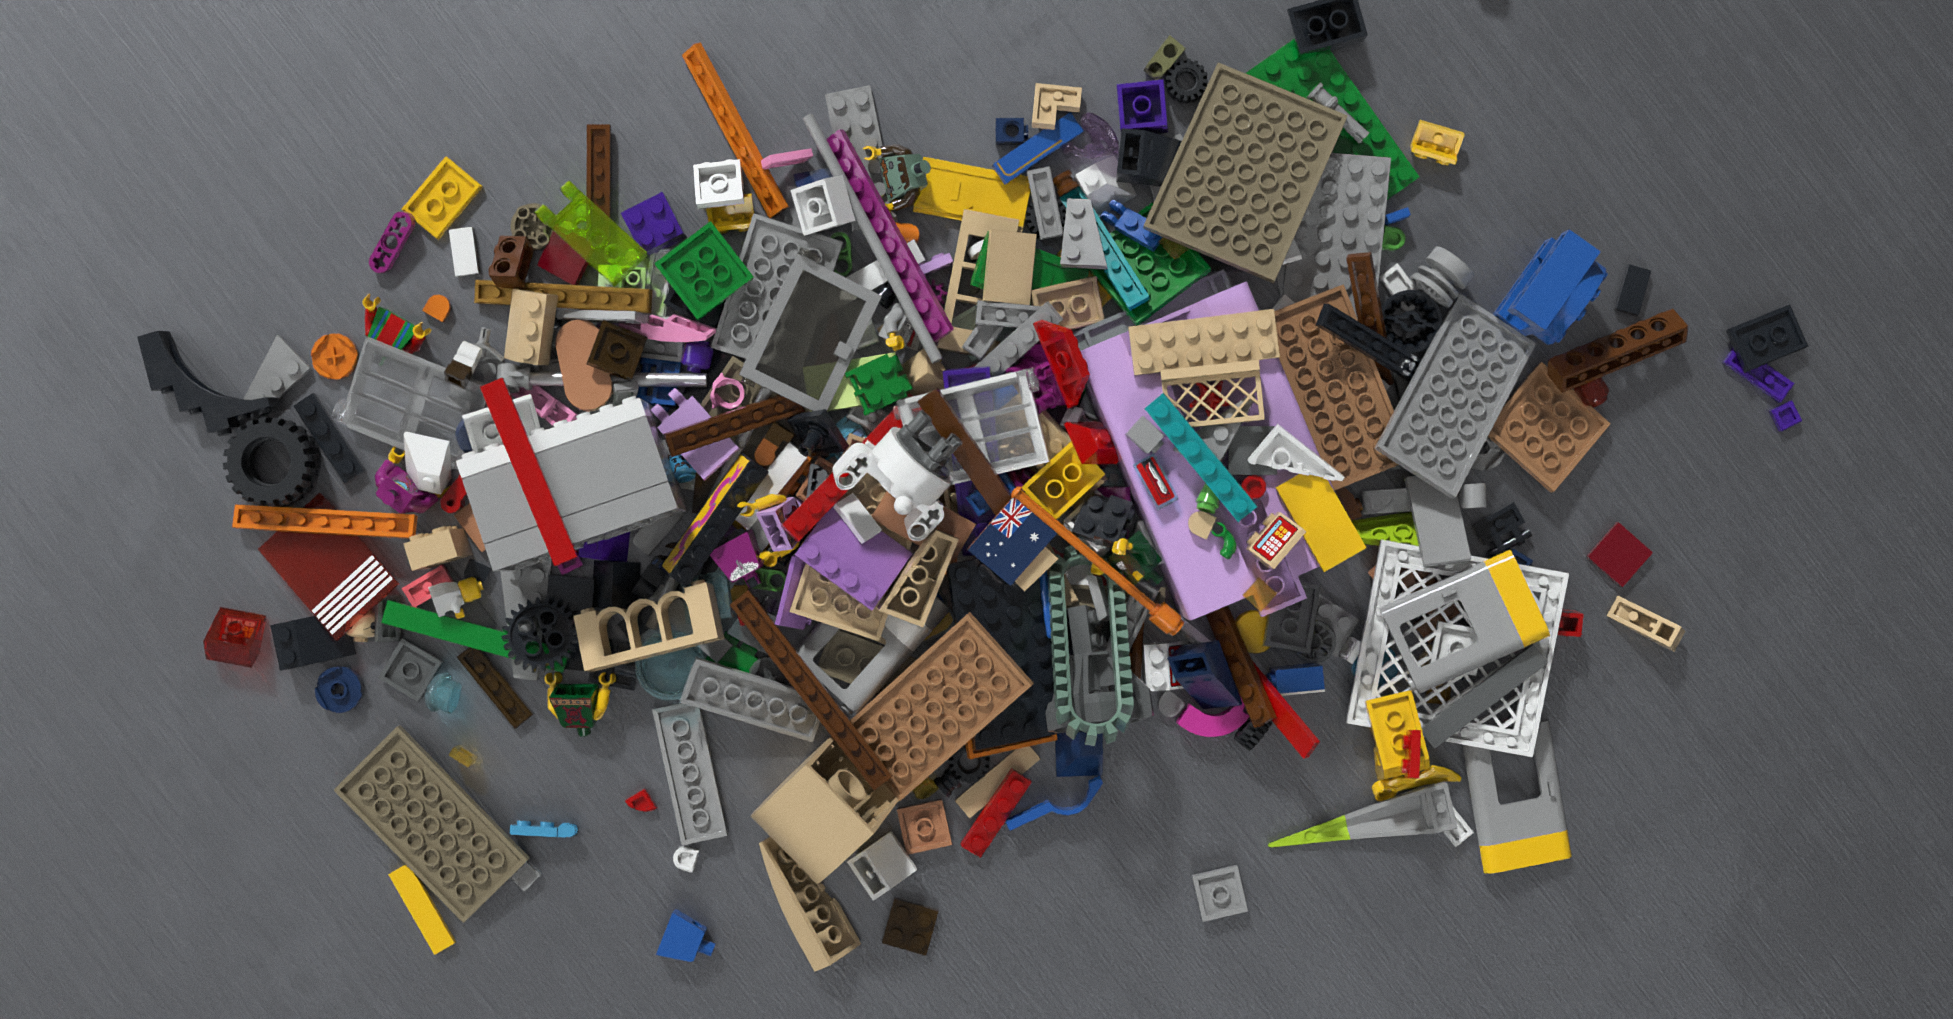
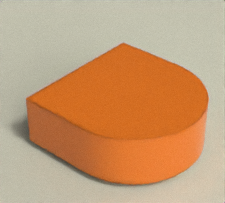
M433 295L428 299L422 311L441 322H445L451 311V303L445 296Z

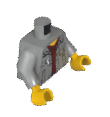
M894 304L892 310L885 316L884 325L878 336L885 338L886 345L892 347L894 351L903 349L904 346L921 351L924 347L901 304Z

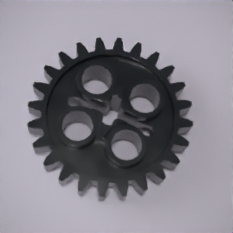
M536 597L535 604H532L527 599L526 607L520 603L518 604L519 612L511 610L513 619L505 618L509 626L502 627L503 632L507 633L502 636V641L508 642L504 645V649L511 650L508 653L509 659L516 657L514 660L515 665L523 662V670H526L530 665L533 673L536 672L537 667H541L542 672L545 673L546 666H549L554 671L555 663L563 666V658L571 659L568 651L576 652V648L572 644L579 642L578 638L574 636L577 635L576 628H573L575 627L574 619L570 620L573 617L572 611L565 613L567 610L566 605L558 608V600H555L551 605L548 597H546L544 603H540L539 597ZM534 616L537 617L541 631L544 634L545 642L549 649L547 654L544 652L532 620ZM546 616L554 618L551 624L546 625L542 623L543 618ZM524 624L532 626L531 630L526 633L519 631L520 627ZM554 637L562 639V642L557 646L550 644V640ZM532 645L539 647V651L535 654L527 652V649Z

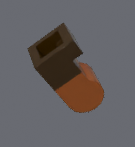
M773 422L756 448V462L762 466L770 465L774 461L775 452L781 442L784 440L789 443L794 433L778 422Z

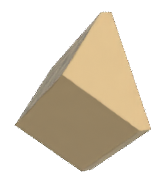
M924 348L902 364L904 370L899 372V376L906 374L913 388L906 392V395L911 393L913 396L929 393L937 387L939 390L944 389L943 370L946 369L940 361L932 364Z

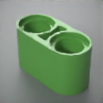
M836 232L830 238L835 240L837 238H844L847 241L845 248L841 249L837 263L839 261L847 262L848 269L843 273H839L835 268L834 272L846 278L853 270L851 242L847 234Z
M762 567L755 570L760 574L761 583L752 589L781 591L784 589L787 577L784 571ZM774 574H779L783 577L784 582L781 587H776L772 584L771 579Z

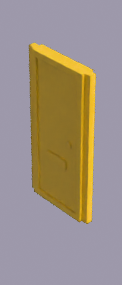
M923 157V160L929 162L931 169L926 174L927 187L921 190V194L914 204L913 212L962 221L964 209L1018 219V226L1023 227L1030 194L1028 176L1020 175L1004 185L995 170Z

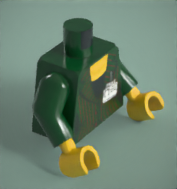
M1139 530L1128 540L1122 538L1114 542L1113 554L1107 559V563L1118 572H1121L1133 584H1137L1145 578L1154 588L1164 579L1155 569L1162 561L1161 557ZM1092 563L1091 573L1102 575L1104 572Z

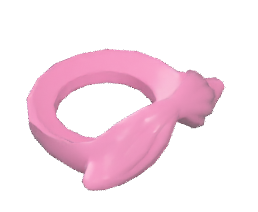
M721 373L713 382V390L710 394L712 408L715 409L717 406L728 409L738 407L744 399L745 391L742 384L735 379L724 377L723 373ZM733 384L738 387L740 397L734 403H727L715 393V389Z

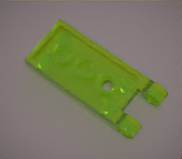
M568 180L559 188L564 196L571 201L564 209L555 215L547 206L542 204L534 213L546 226H549L615 287L648 256L647 251ZM580 222H585L586 226L585 228L580 229L578 228V224Z

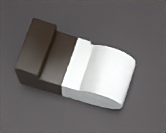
M463 341L452 362L448 364L444 371L445 381L466 389L481 358L482 348Z

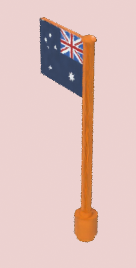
M1020 486L1013 489L1011 500L967 548L969 552L1011 586L1054 536L1059 534L1148 609L1150 614L1149 620L1165 634L1169 633L1171 636H1174L1184 625L1180 614L1165 602L1159 604L1152 601L1023 492Z

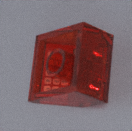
M220 607L203 640L206 659L252 668L261 649L266 615Z

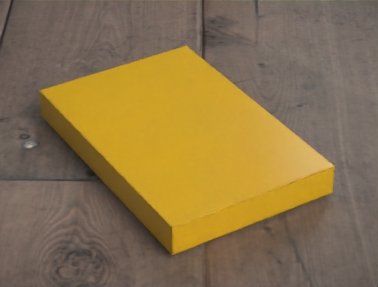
M445 156L403 206L402 210L412 214L418 224L439 240L483 186L450 158Z

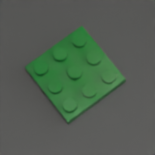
M711 221L654 263L697 320H700L754 279V276Z

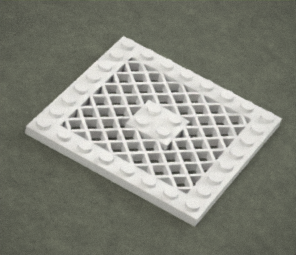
M1381 539L1346 723L1371 728L1364 701L1375 699L1376 696L1377 698L1381 697L1379 693L1388 687H1391L1395 694L1398 693L1393 684L1403 677L1406 681L1408 678V669L1403 671L1397 662L1402 659L1401 654L1394 657L1388 649L1395 644V641L1392 639L1387 642L1389 628L1379 608L1411 594L1412 591L1420 586L1425 588L1426 585L1424 583L1433 577L1441 581L1442 579L1439 574L1452 576L1488 560V558L1471 556V560L1468 562L1423 567L1419 546ZM1518 564L1550 632L1549 637L1533 643L1548 663L1522 682L1520 691L1517 687L1514 688L1515 696L1507 701L1502 697L1500 700L1503 704L1494 710H1491L1489 707L1487 709L1488 714L1479 720L1476 717L1474 719L1475 722H1469L1445 741L1533 757L1569 573ZM1401 567L1407 568V570L1400 574ZM1415 570L1430 572V574L1421 579ZM1412 572L1418 582L1407 589L1401 579ZM1399 582L1404 592L1395 597ZM1532 591L1539 592L1538 599ZM1458 600L1437 608L1427 616L1423 614V619L1414 625L1410 621L1406 622L1409 628L1402 632L1403 636L1405 637L1413 632L1419 640L1409 647L1410 652L1422 645L1428 653L1427 656L1418 662L1413 656L1417 666L1421 667L1428 660H1430V664L1478 641L1465 610L1457 602ZM1455 604L1460 614L1449 620L1443 610ZM1441 613L1446 622L1437 621L1435 629L1430 619ZM1464 617L1469 626L1454 623ZM1427 623L1433 632L1421 638L1415 629ZM1434 637L1432 650L1430 651L1425 643ZM1386 651L1391 660L1382 665L1384 652ZM1514 653L1510 654L1512 658L1516 656ZM1498 659L1494 662L1498 667L1488 674L1482 666L1479 667L1484 677L1475 683L1471 681L1468 675L1476 676L1478 668L1449 680L1438 688L1433 687V691L1423 698L1415 690L1414 693L1419 699L1415 703L1416 708L1423 704L1428 713L1417 711L1421 727L1505 663L1501 665ZM1395 664L1400 674L1389 680L1384 670ZM1381 673L1386 683L1378 688ZM1465 677L1470 686L1459 693L1453 683ZM1451 686L1456 695L1445 702L1440 692ZM1408 687L1407 689H1405V690L1402 691V692L1409 691V690H1411V688ZM1437 695L1442 705L1431 711L1426 701ZM1518 700L1516 713H1514L1509 705ZM1506 708L1512 717L1501 724L1496 714ZM1492 717L1498 726L1484 724V722ZM1513 723V728H1506Z

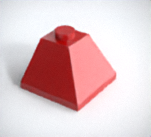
M1066 422L1064 424L1081 464H1116L1119 462L1111 436L1101 422Z

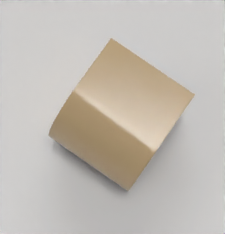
M830 736L763 801L750 817L818 884L876 832L899 800L884 783L876 790H873L833 737Z

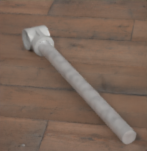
M502 363L497 367V379L504 378L510 393H517L520 388L531 390L532 386H564L561 372H532L531 367L521 369L520 366L512 363ZM634 373L631 382L637 381L638 387H707V373ZM611 374L613 385L630 382Z

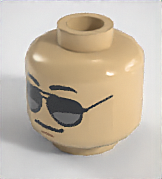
M361 608L346 621V634L354 637L353 641L368 642V638L375 636V613H372L373 609Z

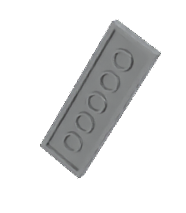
M871 86L825 94L832 133L834 134L839 129H843L846 132L884 203H892L888 202L879 158H882V156H877L874 160L864 159L872 156L871 149L863 150L864 147L874 146L880 149L883 146ZM895 209L891 210V216L898 223ZM857 221L851 222L853 232L861 230Z
M695 657L680 698L681 703L812 743L820 724L819 719L794 687L699 657Z
M684 703L652 709L682 846L728 836L701 709Z

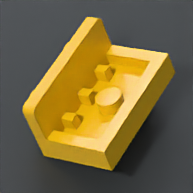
M1419 120L1410 144L1411 152H1414L1416 157L1427 159V157L1434 158L1437 163L1442 165H1456L1457 154L1465 134Z
M752 193L743 194L744 204L706 208L708 223L711 221L720 234L735 229L740 232L748 231L753 213H755Z

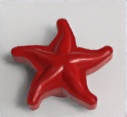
M1223 380L1219 381V383L1214 387L1220 393L1222 391ZM1195 383L1199 388L1200 396L1198 398L1201 400L1209 388L1203 383ZM1211 391L1203 402L1215 410L1216 406L1223 399ZM1194 399L1189 404V407L1193 408L1194 406H1196L1198 401ZM1225 402L1221 407L1230 405L1227 402ZM1204 407L1206 415L1209 417L1211 412Z

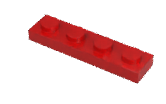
M1011 768L961 841V847L981 858L1032 783L1031 779Z

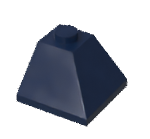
M1079 731L1074 740L1067 736L1066 733L1057 734L1058 740L1055 741L1056 777L1103 775V733L1097 734L1095 746L1085 745L1087 733Z

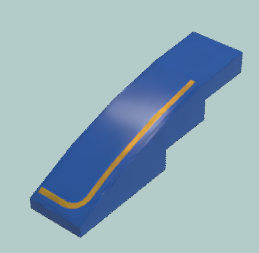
M1070 112L1055 122V130H1042L995 162L992 167L1004 185H1006L1059 150L1063 145L1081 135L1083 129Z

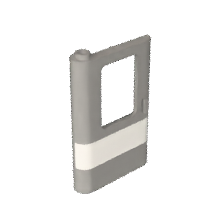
M936 596L924 627L888 614L881 634L886 640V645L847 689L841 688L814 661L817 654L840 628L818 621L795 649L816 677L843 702L842 708L851 715L853 712L857 714L951 609Z

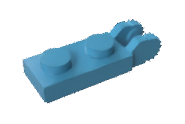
M517 820V825H510L511 835L569 838L574 837L579 830L577 825L573 823H562L559 827H554L555 822H540V826L531 825V821Z

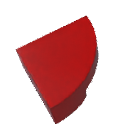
M646 788L625 800L629 807L638 811L649 812L658 808Z

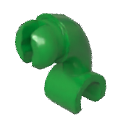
M1216 522L1222 527V532L1216 534L1211 530V534L1216 537L1221 536L1224 539V547L1220 551V555L1227 560L1231 559L1237 549L1235 538L1223 523Z

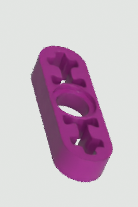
M397 212L391 218L369 258V266L374 272L386 273L393 267L415 227V218L412 214ZM406 217L405 222L408 225L400 228L401 222H399V219ZM389 236L396 237L398 241L397 247L394 249H390L387 246ZM385 253H392V255H385ZM384 257L383 262L385 266L378 267L379 262H377V258Z

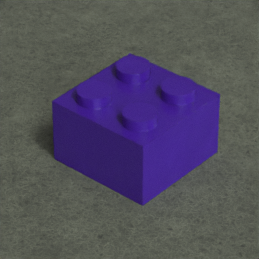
M1163 79L1117 84L1121 131L1122 128L1145 130L1156 134L1168 133Z
M663 192L621 212L629 231L645 258L687 238L667 196Z

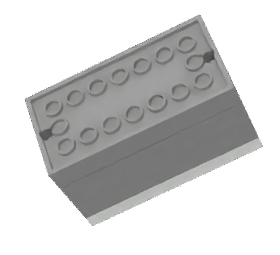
M632 396L623 399V404L615 407L613 404L602 406L599 408L600 412L591 415L590 412H585L577 415V420L569 422L567 420L558 421L553 424L554 428H538L530 432L531 435L528 436L575 550L582 548L584 542L591 544L603 539L606 540L688 512L681 487L679 486L680 484L674 477L670 466L669 453L664 437L657 428L659 426L657 417L651 411L653 406L641 398ZM495 443L484 447V452L476 453L471 451L461 455L462 459L457 460L456 463L461 478H463L462 481L483 543L485 544L492 570L513 572L551 559L504 445Z

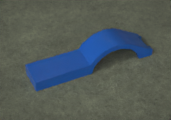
M1100 776L1088 780V791L1079 804L1072 807H1060L1047 799L1007 818L1006 824L1011 831L1051 811L1062 815L1079 813L1089 805L1102 786L1103 781Z

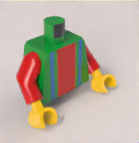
M368 294L362 301L365 307V335L410 354L419 351L425 336L431 333V328L423 331V322L414 325L386 308L379 306L377 309L376 306L381 302V299L376 297L374 302H372L370 294ZM375 353L373 362L383 366L387 357Z

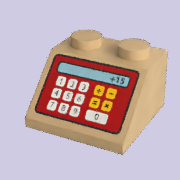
M1277 512L1275 515L1270 513L1262 523L1265 527L1259 533L1255 531L1246 541L1249 544L1246 550L1267 568L1271 569L1276 568L1306 533L1302 527L1281 512Z

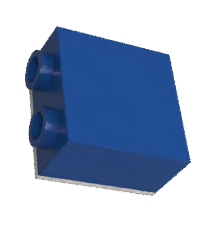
M1317 663L1269 667L1270 673H1266L1267 679L1282 696L1325 692L1323 666Z

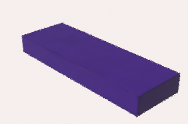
M1733 348L1722 362L1778 403L1783 401L1795 384L1768 364L1744 373Z

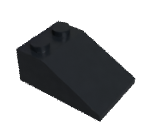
M1318 0L1287 9L1299 55L1363 42L1368 36L1358 0Z
M342 610L337 611L324 624L321 620L329 613H325L319 619L316 615L270 625L280 671L355 655L356 650L353 637L346 634V622L335 633H330L348 613L346 612L329 629L325 626Z

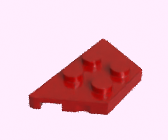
M1044 320L1034 322L1033 326L1067 408L1076 406L1090 376L1087 362L1078 347V340L1069 328Z

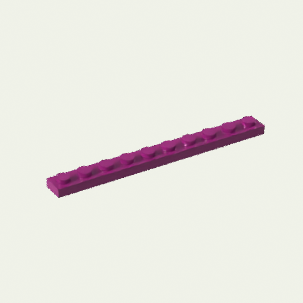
M839 129L828 137L827 141L933 341L938 342L951 333L954 328L846 132L843 129Z

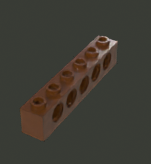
M1674 309L1658 313L1651 318L1639 321L1629 327L1619 329L1607 336L1597 338L1592 342L1548 359L1547 375L1560 392L1564 393L1687 342L1688 325Z

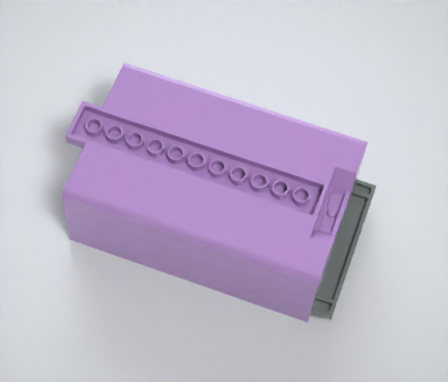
M1223 269L1200 279L1140 325L1259 311L1248 283L1244 282L1231 287L1226 272ZM1123 311L1073 332L1078 340V347L1087 362L1090 373L1085 385L1087 396L1095 415L1098 417V422H1101L1107 428L1114 443L1119 460L1116 465L1125 487H1130V498L1138 518L1144 521L1155 550L1162 559L1159 568L1178 613L1188 620H1193L1252 595L1259 614L1263 617L1306 599V594L1298 576L1320 566L1303 536L1275 569L1267 568L1246 550V547L1249 545L1246 541L1255 531L1259 533L1265 527L1262 523L1270 513L1275 515L1277 512H1281L1294 522L1275 487L1298 475V473L1277 469V475H1257L1265 481L1266 491L1261 498L1252 499L1256 503L1257 508L1239 522H1237L1221 501H1219V508L1216 509L1214 514L1208 513L1217 517L1211 529L1212 531L1220 534L1222 527L1216 522H1221L1235 538L1237 544L1236 552L1232 555L1231 559L1227 560L1220 555V551L1224 547V539L1221 536H1213L1210 531L1206 540L1193 534L1188 528L1189 517L1193 513L1200 511L1196 509L1197 503L1195 501L1205 482L1184 456L1173 451L1175 445L1144 409L1160 396L1163 391L1161 372L1134 376L1128 327L1136 325ZM1280 359L1259 360L1265 420L1243 422L1241 426H1276L1278 423L1320 457ZM1255 377L1244 378L1239 386L1250 394L1256 387ZM1231 379L1235 383L1239 381V379ZM1223 380L1221 394L1226 396L1234 386L1227 380ZM1215 381L1207 383L1212 386L1215 383ZM1183 384V386L1188 388L1190 384ZM1178 385L1167 386L1168 396L1175 402L1185 392ZM1194 385L1190 391L1198 397L1200 396L1199 388ZM1236 388L1228 400L1235 405L1244 399L1246 395ZM1256 391V392L1254 393V395H1253V396L1256 397V400H1257V391ZM1187 393L1179 405L1190 413L1193 408H1190L1189 404L1194 398ZM1253 403L1247 414L1248 416L1259 415L1256 403ZM1199 406L1192 414L1199 421H1205L1208 418L1202 406ZM1232 406L1220 407L1217 413L1221 415ZM1176 407V408L1180 411V413L1184 416V418H1186L1187 415H1186L1183 411H1181L1178 407ZM1141 416H1144L1165 435L1161 439L1164 444L1156 453L1150 451L1148 454H1145L1125 435ZM1191 418L1187 420L1188 422H1195ZM1193 427V428H1194L1195 431H1198V430L1201 429L1202 427ZM1228 450L1221 461L1223 465L1227 468V470ZM1150 457H1154L1175 495L1174 498L1161 505H1157L1136 467L1139 463ZM1250 475L1232 476L1241 485L1242 481Z

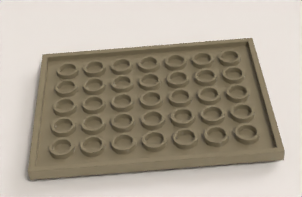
M1218 62L1144 223L1143 229L1274 284L1348 115Z

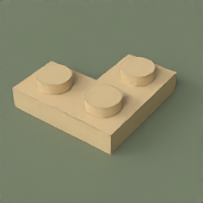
M1036 83L1031 127L1055 130L1057 110L1080 112L1082 88Z

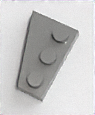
M1067 199L1060 265L1063 268L1108 269L1091 199Z
M277 335L243 400L265 397H278V400H280L312 368L280 335Z

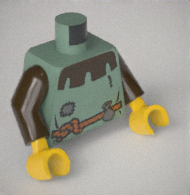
M900 144L881 146L880 149L874 146L864 147L863 150L871 149L872 156L864 158L865 160H874L877 156H882V158H879L888 202H892L890 204L885 203L889 212L891 213V210L894 209L898 211L914 205L921 194V190L927 187L926 174L931 169L929 162L922 160L920 154H913L909 148Z

